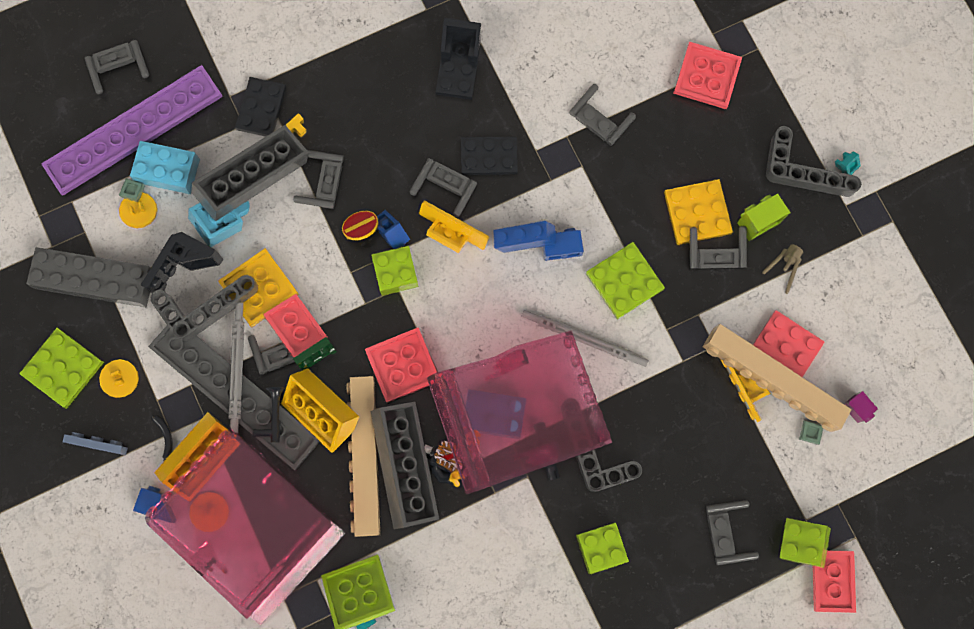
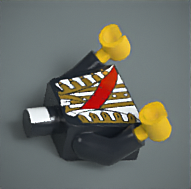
M472 430L468 435L440 439L436 448L425 445L426 456L431 459L429 469L439 483L454 484L456 487L460 485L459 479H464L462 472L471 452L472 445L470 444L472 443L477 446L480 443L477 437H481L477 430Z

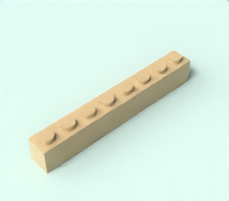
M721 324L712 329L703 345L708 354L719 357L725 365L734 367L740 371L742 376L751 378L759 387L768 389L774 397L785 400L791 408L800 410L808 419L817 421L827 431L834 432L842 429L852 410Z
M373 376L350 377V383H347V394H350L351 402H347V405L359 415L356 427L352 432V441L348 442L349 453H352V461H349V472L353 473V480L350 481V493L353 492L354 500L350 501L351 513L354 512V521H351V533H355V537L380 535L378 453L370 412L376 409L375 378Z

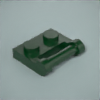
M325 337L293 359L301 370H305L329 354L333 355L336 353V350L328 338Z

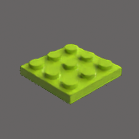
M634 242L586 271V275L617 320L665 289Z
M56 328L19 374L67 409L104 362L62 330Z
M378 554L321 575L335 629H349L395 611Z

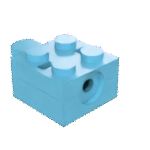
M249 201L245 202L217 221L198 203L189 208L188 219L209 247H212L242 231L243 220L241 217L249 213L250 203Z

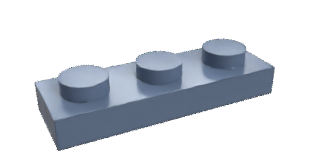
M72 432L71 436L64 434L62 441L68 444L126 455L128 449L122 446L123 442L110 440V444L104 443L103 438L91 436V439H85L84 434Z

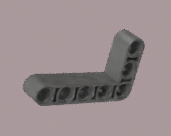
M779 127L772 136L766 169V177L770 182L844 197L854 195L861 188V180L855 175L789 163L793 132L789 127ZM779 134L783 135L785 140L779 138ZM776 152H780L783 157L777 156ZM773 169H777L780 175L775 174ZM791 173H796L798 178H794ZM810 176L815 177L817 182H813ZM829 180H832L835 183V186L831 185L829 183ZM847 183L851 184L853 186V189H850L847 186Z
M249 275L241 276L186 316L173 298L163 290H156L152 293L151 303L172 333L180 340L188 341L235 309L237 303H243L255 295L258 291V284ZM252 282L251 288L245 290V283ZM231 293H236L235 299L228 301V296ZM165 296V302L158 304L159 298ZM220 304L219 310L212 312V307ZM176 311V317L169 320L170 313ZM203 315V321L196 324V318ZM187 327V332L184 335H180V329Z
M573 398L566 399L561 405V414L587 489L597 492L640 477L642 467L636 461H630L601 471L579 403ZM565 404H573L575 411L573 413L567 412ZM579 422L581 430L577 432L572 430L571 423ZM579 440H584L587 443L586 450L578 448L577 443ZM585 459L593 461L594 466L592 469L585 468ZM629 465L636 467L637 473L635 476L629 475L627 471ZM611 471L618 474L617 482H612L609 479ZM592 477L599 479L600 486L598 488H593L590 485Z

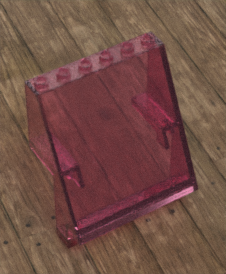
M572 330L520 344L495 357L437 372L427 377L466 494L612 443Z
M230 427L228 431L225 430L219 435L218 441L214 445H210L204 451V456L199 461L196 460L189 468L190 471L185 476H180L176 480L175 486L161 496V501L146 512L145 520L146 524L239 613L246 619L251 617L258 624L262 625L345 533L340 526L291 485L278 468Z

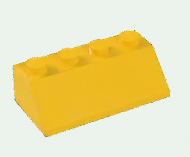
M309 369L290 375L281 404L331 453L334 452L354 431L359 415Z
M207 412L154 473L163 484L190 502L243 441L239 437L238 439H230V430Z

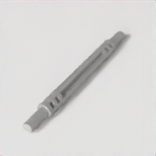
M240 302L235 306V321H233L229 397L230 439H238V422L241 419L245 322H243V303Z
M523 310L521 315L523 318L538 323L540 327L542 326L545 329L567 336L612 356H616L619 359H623L626 362L629 360L646 367L649 361L632 354L630 350L591 336L556 320L547 318L544 315L541 317L526 310Z

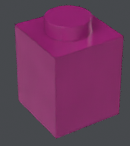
M863 391L856 393L844 403V405L852 409L850 415L857 423L869 422L875 417L873 413L878 410Z

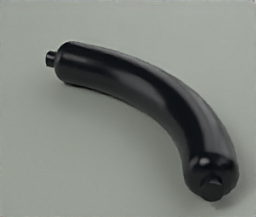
M152 415V421L160 428L164 436L165 448L162 457L163 461H165L172 453V435L167 424L158 415Z

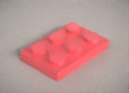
M297 294L263 314L293 358L327 337Z
M827 551L824 568L813 566L815 612L856 613L854 551Z

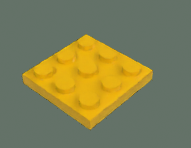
M720 179L664 191L677 245L690 243L691 227L697 228L698 241L733 233Z
M266 248L218 280L223 289L244 275L251 276L257 282V293L243 302V317L251 328L265 319L264 313L293 295H299ZM252 282L245 283L244 289H250ZM236 293L229 295L231 300L235 299Z

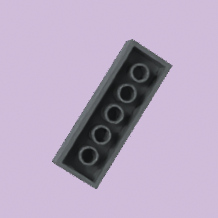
M284 125L193 181L191 193L210 216L217 221L306 164L309 152L288 127Z
M35 247L26 284L37 290L147 308L150 292L142 287L141 283L151 267Z
M416 402L381 407L370 411L393 528H405L439 520Z

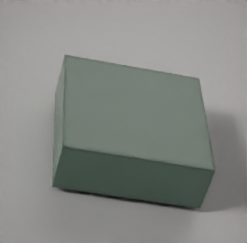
M126 178L119 196L139 202L145 185Z
M803 421L799 440L820 445L823 432L822 425Z

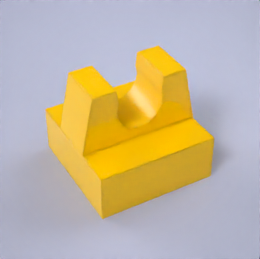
M299 113L286 124L292 133L296 132L300 137L306 133V129L302 126L304 119Z

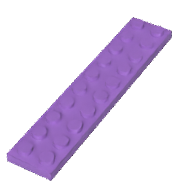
M201 65L41 164L60 194L65 195L136 151L140 141L149 143L223 96Z

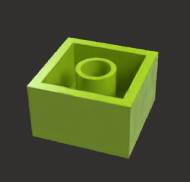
M778 194L764 197L758 205H750L740 215L741 218L737 223L739 226L747 228V239L749 241L780 224L790 214V211Z
M409 246L372 254L382 296L419 287Z
M786 518L780 558L824 568L831 528L825 525Z
M616 523L576 535L588 574L629 562Z

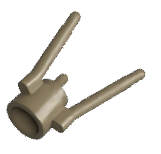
M790 245L788 249H783L781 254L762 272L766 274L783 257L787 262L783 269L784 271H787L790 265L794 264L785 290L786 294L789 293L798 265L802 260L800 257L803 254V250L796 245Z

